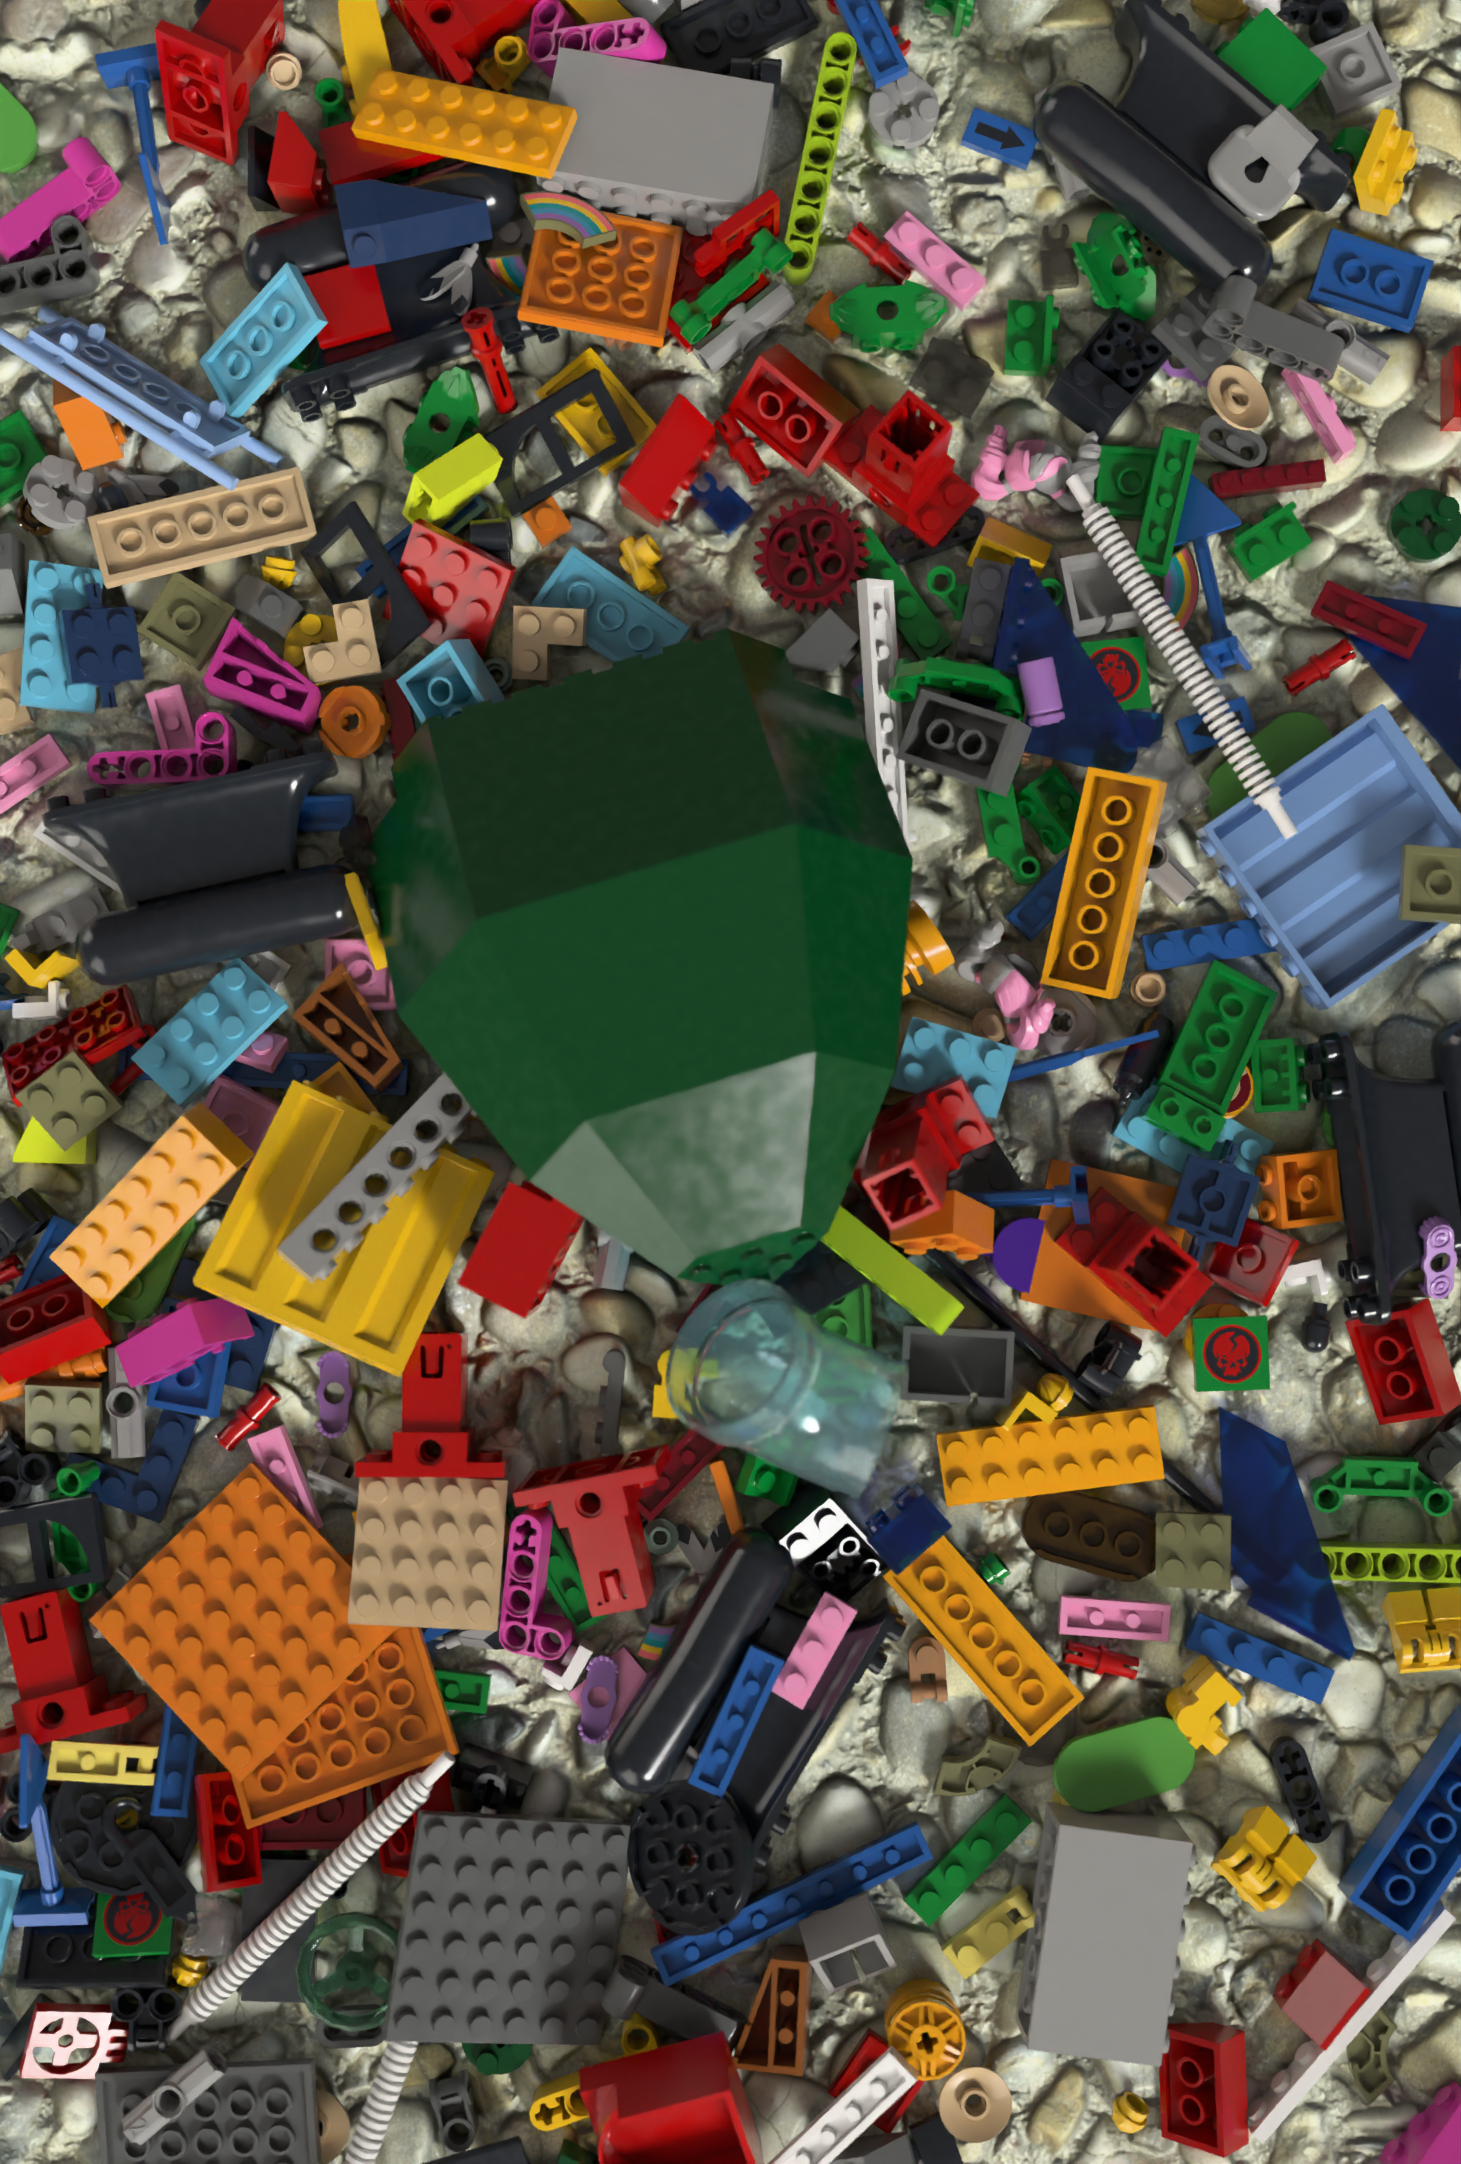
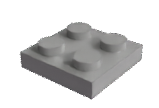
M1373 21L1310 48L1328 67L1318 88L1333 120L1397 93L1402 86Z

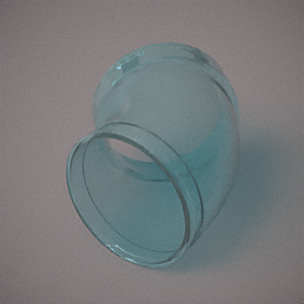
M748 1279L734 1282L717 1290L706 1298L688 1317L680 1329L669 1355L666 1369V1392L675 1415L684 1424L709 1440L724 1446L738 1447L791 1474L836 1492L838 1490L848 1494L850 1498L858 1500L871 1476L891 1426L905 1383L908 1362L888 1357L883 1352L847 1338L816 1322L811 1312L801 1302L777 1285L765 1280Z

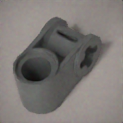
M462 2070L459 2076L441 2081L437 2078L430 2079V2099L437 2116L444 2145L453 2152H463L469 2149L473 2144L479 2127V2116L468 2071ZM463 2123L468 2127L469 2132L459 2134L453 2129L452 2125Z

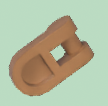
M918 1635L908 1646L911 1703H922V1699L936 1698V1702L948 1701L944 1648L933 1635ZM934 1673L935 1683L921 1684V1674Z

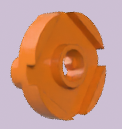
M355 685L349 687L342 686L331 691L323 700L318 717L322 718V730L319 729V734L324 745L334 754L356 759H364L375 752L384 741L392 723L391 716L386 711V706L382 699L374 691ZM350 714L353 716L358 715L359 724L356 729H348L350 726L348 719Z

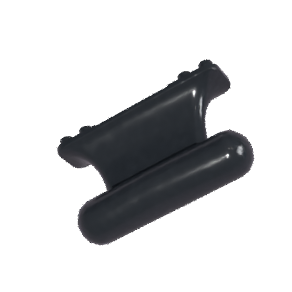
M1127 0L1115 23L1114 35L1121 47L1132 55L1133 64L1125 87L1116 101L1111 104L1090 85L1081 81H1060L1047 89L1035 106L1033 116L1034 137L1043 149L1213 293L1216 292L1228 276L1239 275L1252 280L1258 289L1264 284L1270 274L1273 264L1272 244L1265 234L1246 218L1247 216L1213 185L1208 174V162L1211 155L1232 131L1246 124L1256 127L1277 106L1196 38L1197 36L1189 30V21L1183 14L1176 12L1171 15L1161 6L1162 0ZM1313 129L1310 132L1319 140L1298 167L1301 173V180L1294 195L1300 197L1316 211L1328 212L1337 204L1351 184L1355 162L1346 153H1339L1337 155L1327 146V138L1324 133ZM1261 157L1245 167V175L1248 180L1253 183H1260L1269 162Z
M460 161L394 183L436 192H447L486 199L492 232L500 230L511 222L519 199L517 183L509 170L468 161ZM337 203L262 227L248 237L242 251L243 270L247 281L256 292L260 293L286 262L296 265L303 277L350 265ZM473 243L387 263L375 264L392 331L324 350L321 349L317 338L314 357L309 367L302 374L286 381L281 387L283 397L293 412L300 413L303 422H314L323 416L320 407L334 403L337 411L352 409L357 405L354 396L367 392L370 388L471 355L470 345L472 341L469 333L463 329L461 323L464 315L458 316L452 307V287L435 299L427 301L420 299L419 292L429 278L449 264L458 261L465 248H470ZM478 248L476 252L478 257L471 268L472 299L467 312L481 307L492 311L495 319L493 324L495 333L501 337L504 350L508 355L523 351L526 348L524 339L535 335L538 336L540 343H550L558 339L560 334L557 327L518 320L521 296L512 292L489 269Z
M314 740L303 743L301 745L302 756L289 758L287 749L276 748L265 752L267 763L252 766L248 770L134 795L111 797L106 795L105 788H92L83 792L85 803L70 804L68 796H55L47 799L48 812L42 815L44 826L56 836H78L93 845L104 857L115 875L126 905L125 909L98 914L82 925L76 936L75 956L84 974L90 980L101 985H119L342 935L353 930L359 921L349 896L344 876L353 871L339 864H324L300 870L298 859L297 828L304 800L309 791L318 783L336 776L339 771L334 755L324 750L323 741Z
M1461 1016L1446 1022L1432 1037L1430 1055L1434 1078L1407 1079L1393 1077L1368 1068L1356 1056L1352 1039L1345 1031L1322 1034L1318 1042L1307 1045L1308 1061L1311 1065L1320 1064L1322 1076L1321 1079H1314L1312 1081L1313 1097L1316 1101L1325 1100L1326 1111L1330 1115L1334 1149H1337L1340 1194L1347 1236L1346 1251L1348 1258L1346 1260H1339L1337 1269L1342 1282L1351 1281L1353 1296L1343 1298V1310L1347 1318L1358 1317L1363 1324L1379 1326L1389 1323L1391 1319V1295L1395 1286L1408 1272L1421 1265L1424 1255V1239L1418 1234V1231H1420V1226L1423 1225L1424 1220L1428 1221L1429 1217L1437 1216L1438 1218L1442 1217L1449 1223L1454 1232V1251L1459 1253L1461 1262ZM1447 1253L1436 1254L1432 1260L1446 1256Z
M746 1528L736 1532L727 1541L608 1739L604 1751L605 1766L611 1777L623 1789L637 1794L658 1791L672 1778L684 1756L696 1762L750 1643L783 1657L785 1660L783 1666L785 1665L811 1617L804 1616L777 1603L790 1581L794 1564L790 1552L778 1542L774 1532L764 1528ZM883 1598L867 1615L852 1620L803 1710L772 1691L766 1701L725 1791L745 1821L752 1837L754 1864L761 1868L766 1865L773 1851V1848L769 1846L771 1836L768 1834L770 1830L780 1836L787 1830L792 1820V1815L788 1814L790 1804L787 1803V1797L855 1684L859 1683L866 1670L875 1675L882 1671L888 1655L883 1653L885 1647L881 1644L885 1638L897 1643L906 1630L907 1623L902 1621L903 1615L898 1613L895 1602L889 1598Z

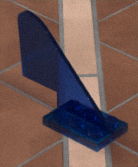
M1015 557L1011 562L990 667L1000 670L1001 673L1008 672L1019 675L1018 664L1053 657L1063 704L1061 712L1064 711L1065 719L1060 720V722L1039 727L1030 726L1032 730L1024 751L1086 768L1094 767L1124 774L1130 772L1135 766L1138 750L1136 734L1130 720L1039 580L1035 569H1032L1030 566V559ZM1026 714L1024 724L1029 726L1028 719H1030V716Z
M1363 595L1428 624L1410 660L1350 633L1348 635L1360 655L1461 771V679H1459L1461 664V607Z

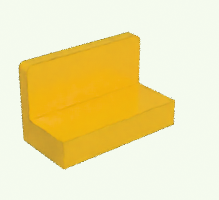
M988 517L966 565L973 568L975 558L1010 564L1011 568L1007 584L1030 592L1034 589L1053 546L992 517Z
M16 948L4 958L28 985L48 990V981L57 980L62 982L79 966L76 956L59 950L55 951L45 961L36 954Z
M1019 1384L1012 1393V1406H1002L994 1420L1008 1431L1025 1408L1048 1425L1052 1423L1058 1413Z

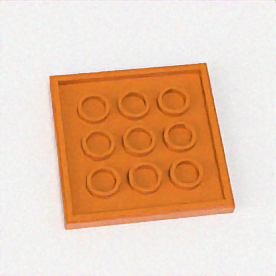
M601 211L616 228V240L587 248H582L574 238L561 231L552 229L535 230L518 310V320L663 348L684 227Z
M1050 1159L1043 1189L1054 1188V1185H1069L1071 1166L1082 1165ZM1086 1167L1088 1201L1100 1187H1103L1130 1211H1136L1148 1223L1155 1225L1168 1237L1171 1236L1177 1241L1178 1246L1181 1247L1184 1230L1165 1223L1177 1187ZM1040 1205L1037 1219L1044 1220L1045 1225L1029 1293L1020 1291L1018 1299L1156 1331L1053 1242L1074 1218L1072 1208H1055V1205Z

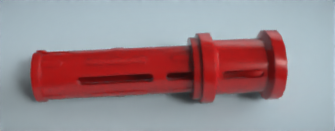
M484 307L475 308L468 311L462 317L461 323L463 329L470 335L472 355L481 362L497 412L508 414L518 407V402L514 396L500 354L503 343L501 337L495 333L493 327L495 319L492 311Z

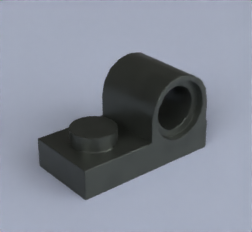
M1458 1405L1408 1455L1411 1458H1415L1419 1462L1418 1466L1437 1483L1461 1461V1405Z

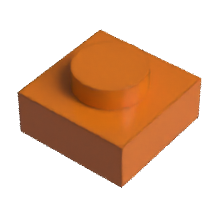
M828 290L808 313L805 322L833 344L843 331L830 319L829 305L838 297Z
M553 496L522 515L542 548L572 530L570 522Z

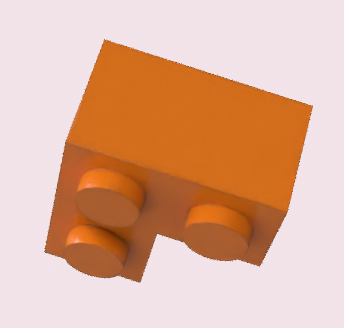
M53 378V407L82 470L124 458V443H127L128 440L122 423L120 421L114 422L111 414Z
M956 1190L945 1191L943 1208L891 1230L890 1242L904 1248V1252L911 1255H923L927 1253V1249L936 1248L943 1251H951L956 1254L958 1259L975 1260L978 1259L979 1254L993 1253L995 1210Z

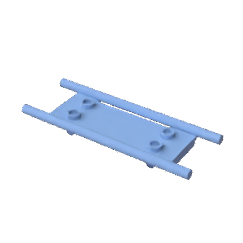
M43 305L38 312V317L48 324L30 329L29 335L23 340L0 327V345L230 491L236 488L239 478L210 459L238 446H242L277 469L284 461L283 455L251 436L250 429L226 415V405L222 400L217 399L210 404L123 350L104 337L105 328L101 323H94L87 327L71 316L65 318L50 307Z

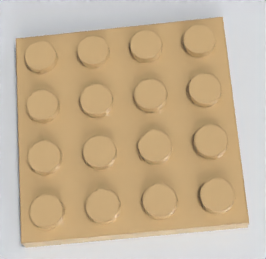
M360 1477L347 1624L497 1631L508 1481L451 1477Z

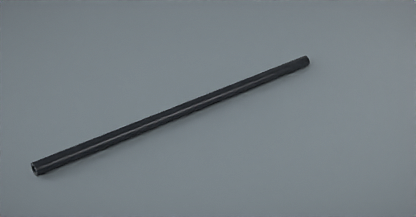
M936 1248L927 1249V1253L922 1255L999 1328L1013 1329L1015 1331L1014 1342L1045 1371L1066 1377L1069 1380V1385L1074 1389L1073 1397L1087 1410L1097 1412L1113 1409L1094 1390L1075 1379V1373L943 1250ZM1162 1455L1165 1476L1163 1480L1197 1512L1226 1514ZM1231 1519V1543L1273 1583L1280 1582L1286 1575L1287 1570Z

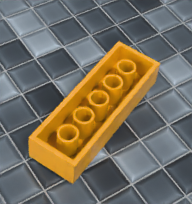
M1088 767L1041 976V984L1107 999L1119 998L1167 788L1166 782Z
M200 1101L185 1112L49 1258L98 1305L104 1308L139 1275L255 1153Z

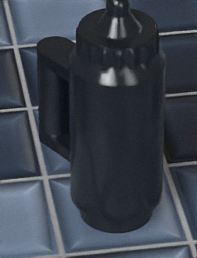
M1150 1012L1146 1018L1141 1019L1133 1036L1158 1030L1159 1037L1128 1046L1115 1073L1116 1079L1113 1083V1089L1120 1095L1118 1099L1120 1105H1125L1129 1099L1139 1100L1144 1091L1149 1089L1151 1083H1156L1159 1074L1156 1072L1166 1051H1170L1174 1043L1172 1041L1174 1023L1166 1016Z

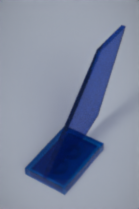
M1219 1407L1223 1514H1231V1567L1250 1588L1243 1602L1350 1662L1356 1647L1353 1645L1286 1442Z

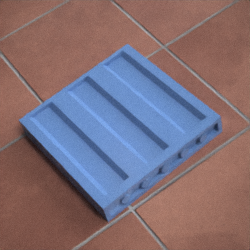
M1383 703L1274 778L1276 782L1270 787L1274 788L1279 785L1281 791H1279L1282 797L1280 803L1296 827L1297 834L1285 840L1267 809L1262 810L1259 804L1255 806L1253 800L1259 797L1257 794L1253 797L1248 795L1195 832L1199 838L1196 840L1199 849L1207 858L1212 856L1220 868L1217 870V873L1222 882L1228 888L1233 887L1240 897L1238 903L1243 912L1249 918H1255L1261 927L1259 934L1263 941L1270 948H1276L1282 957L1280 964L1284 971L1291 978L1294 976L1303 987L1300 990L1303 998L1312 1008L1316 1006L1318 1010L1330 1008L1450 925V923L1398 920L1402 847L1404 845L1461 848V815Z

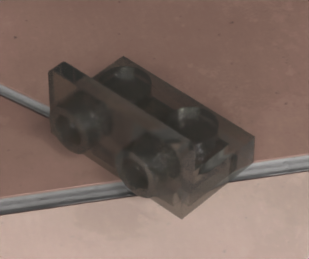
M932 337L924 357L910 379L909 386L971 420L992 383L995 371L991 369L990 364L978 356L971 358L962 353L954 342L944 338L939 340L936 337Z

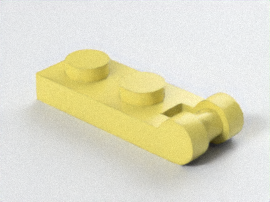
M55 1740L52 1741L47 1779L154 1785L153 1759L158 1758L159 1746ZM127 1757L138 1758L137 1771H125Z
M1022 1885L1015 1886L941 1946L942 1952L965 1980L1027 1929L1034 1927L1036 1911L1032 1913V1904L1027 1899L1028 1893ZM1016 1908L1021 1915L1013 1921L1008 1912Z

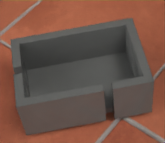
M904 1323L902 1359L910 1360L909 1363H902L900 1400L971 1404L970 1393H977L978 1404L1012 1406L1015 1331L1010 1328L950 1325L943 1335L939 1336L924 1324Z

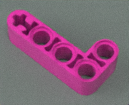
M540 0L532 12L527 48L528 56L551 79H553L559 47L659 64L666 54L667 48L664 39L644 18L637 17L577 26L576 19L558 0Z
M87 137L74 139L63 150L62 157L68 165L66 170L0 218V254L8 264L33 259L52 245L51 227L58 217L71 215L82 222L113 199L120 191L121 183Z
M207 712L201 715L196 722V748L100 752L90 758L87 772L92 781L107 790L113 791L161 789L237 772L236 730L232 723L221 714ZM215 724H222L223 732L221 736L216 739H210V728ZM222 759L224 761L222 772L218 775H211V764L215 760ZM180 761H187L188 768L186 773L180 777H175L174 767ZM150 762L151 772L145 778H139V767L143 763ZM111 765L117 770L124 771L125 775L119 771L108 772L106 778L103 776V771H108Z
M527 1507L513 1520L510 1527L499 1641L509 1652L545 1660H555L560 1658L574 1642L576 1629L573 1623L565 1617L543 1613L553 1518L550 1511L545 1507L538 1509H529ZM522 1555L529 1556L534 1563V1567L527 1566L522 1559ZM518 1590L526 1592L530 1602L522 1600ZM514 1625L520 1626L525 1631L526 1637L520 1636L516 1632ZM549 1632L558 1635L561 1644L552 1641Z

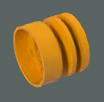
M913 899L909 903L904 976L907 975L916 986H920L923 982L918 970L919 966L923 965L934 976L955 963L949 947L932 920ZM904 976L902 997L911 992Z
M928 1979L910 1980L897 1987L889 1997L884 2011L885 2030L889 2048L893 2046L919 2072V2080H937L953 2072L963 2058L966 2038L959 2006L952 1993L940 1983ZM928 2032L931 2038L924 2040L921 2034Z

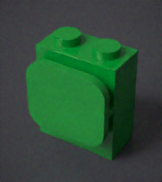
M1267 7L1256 18L1252 14L1247 17L1236 32L1238 35L1231 42L1227 39L1224 40L1214 51L1220 59L1276 106L1282 104L1289 112L1319 85L1328 68Z

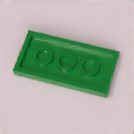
M1214 959L1204 974L1155 1085L1158 1087L1166 1085L1215 1113L1225 1116L1278 993Z

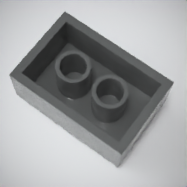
M921 688L896 758L912 766L1007 797L1032 728L1018 719Z

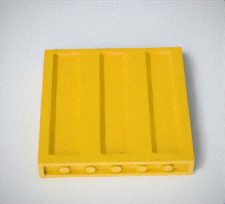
M293 1080L193 1278L194 1286L400 1378L496 1172L489 1170L490 1165L487 1162L476 1157H470L469 1160L456 1154L457 1150L454 1147L444 1143L437 1150L441 1154L437 1161L427 1171L420 1168L412 1177L415 1183L402 1198L395 1195L387 1203L386 1206L390 1210L376 1225L370 1222L360 1232L364 1236L362 1241L350 1253L344 1249L334 1260L338 1263L335 1270L324 1281L318 1277L311 1284L278 1255V1247L380 1141L393 1125L389 1124L390 1119L383 1114L375 1111H370L367 1114L356 1109L357 1104L348 1098L337 1095L336 1099L323 1094V1089L313 1082L303 1080L301 1084ZM416 1130L417 1135L423 1139L424 1135ZM403 1151L395 1152L390 1157L392 1163L398 1167H405L412 1161L411 1157ZM372 1178L365 1183V1188L372 1194H380L385 1191L386 1185L381 1179ZM353 1205L344 1206L339 1211L340 1217L347 1222L356 1221L361 1215L359 1209ZM325 1232L317 1234L313 1239V1244L321 1250L329 1249L335 1243L333 1236Z

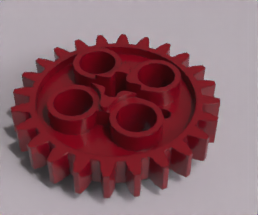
M809 495L806 498L805 506H801L796 498L792 502L793 510L788 511L783 505L779 506L782 516L778 519L769 515L768 518L773 526L771 529L761 527L760 531L766 539L765 541H755L754 544L763 551L762 554L753 556V560L757 564L763 565L755 571L759 578H766L761 587L765 591L773 589L770 598L774 602L783 597L781 606L786 610L795 603V611L800 615L803 613L805 606H808L813 616L817 614L818 605H822L827 611L829 608L831 609L830 602L833 600L840 606H843L844 602L841 595L845 592L854 597V590L850 586L853 582L857 583L858 580H862L857 574L858 571L869 570V566L861 558L871 555L868 548L860 546L869 539L865 533H857L863 525L859 520L850 522L854 514L850 509L841 513L842 505L839 501L836 500L829 508V503L825 496L821 497L818 505H815L813 498ZM827 525L831 526L832 530L828 538L824 540L816 539V533L819 528ZM802 526L807 527L809 543L817 552L814 554V560L822 578L820 586L816 584L814 567L807 560L810 554L802 536ZM789 538H797V545L794 550L783 552V543ZM835 559L841 560L842 565L838 572L826 574V566L830 561ZM799 571H806L807 579L804 584L793 586L792 579L794 575Z

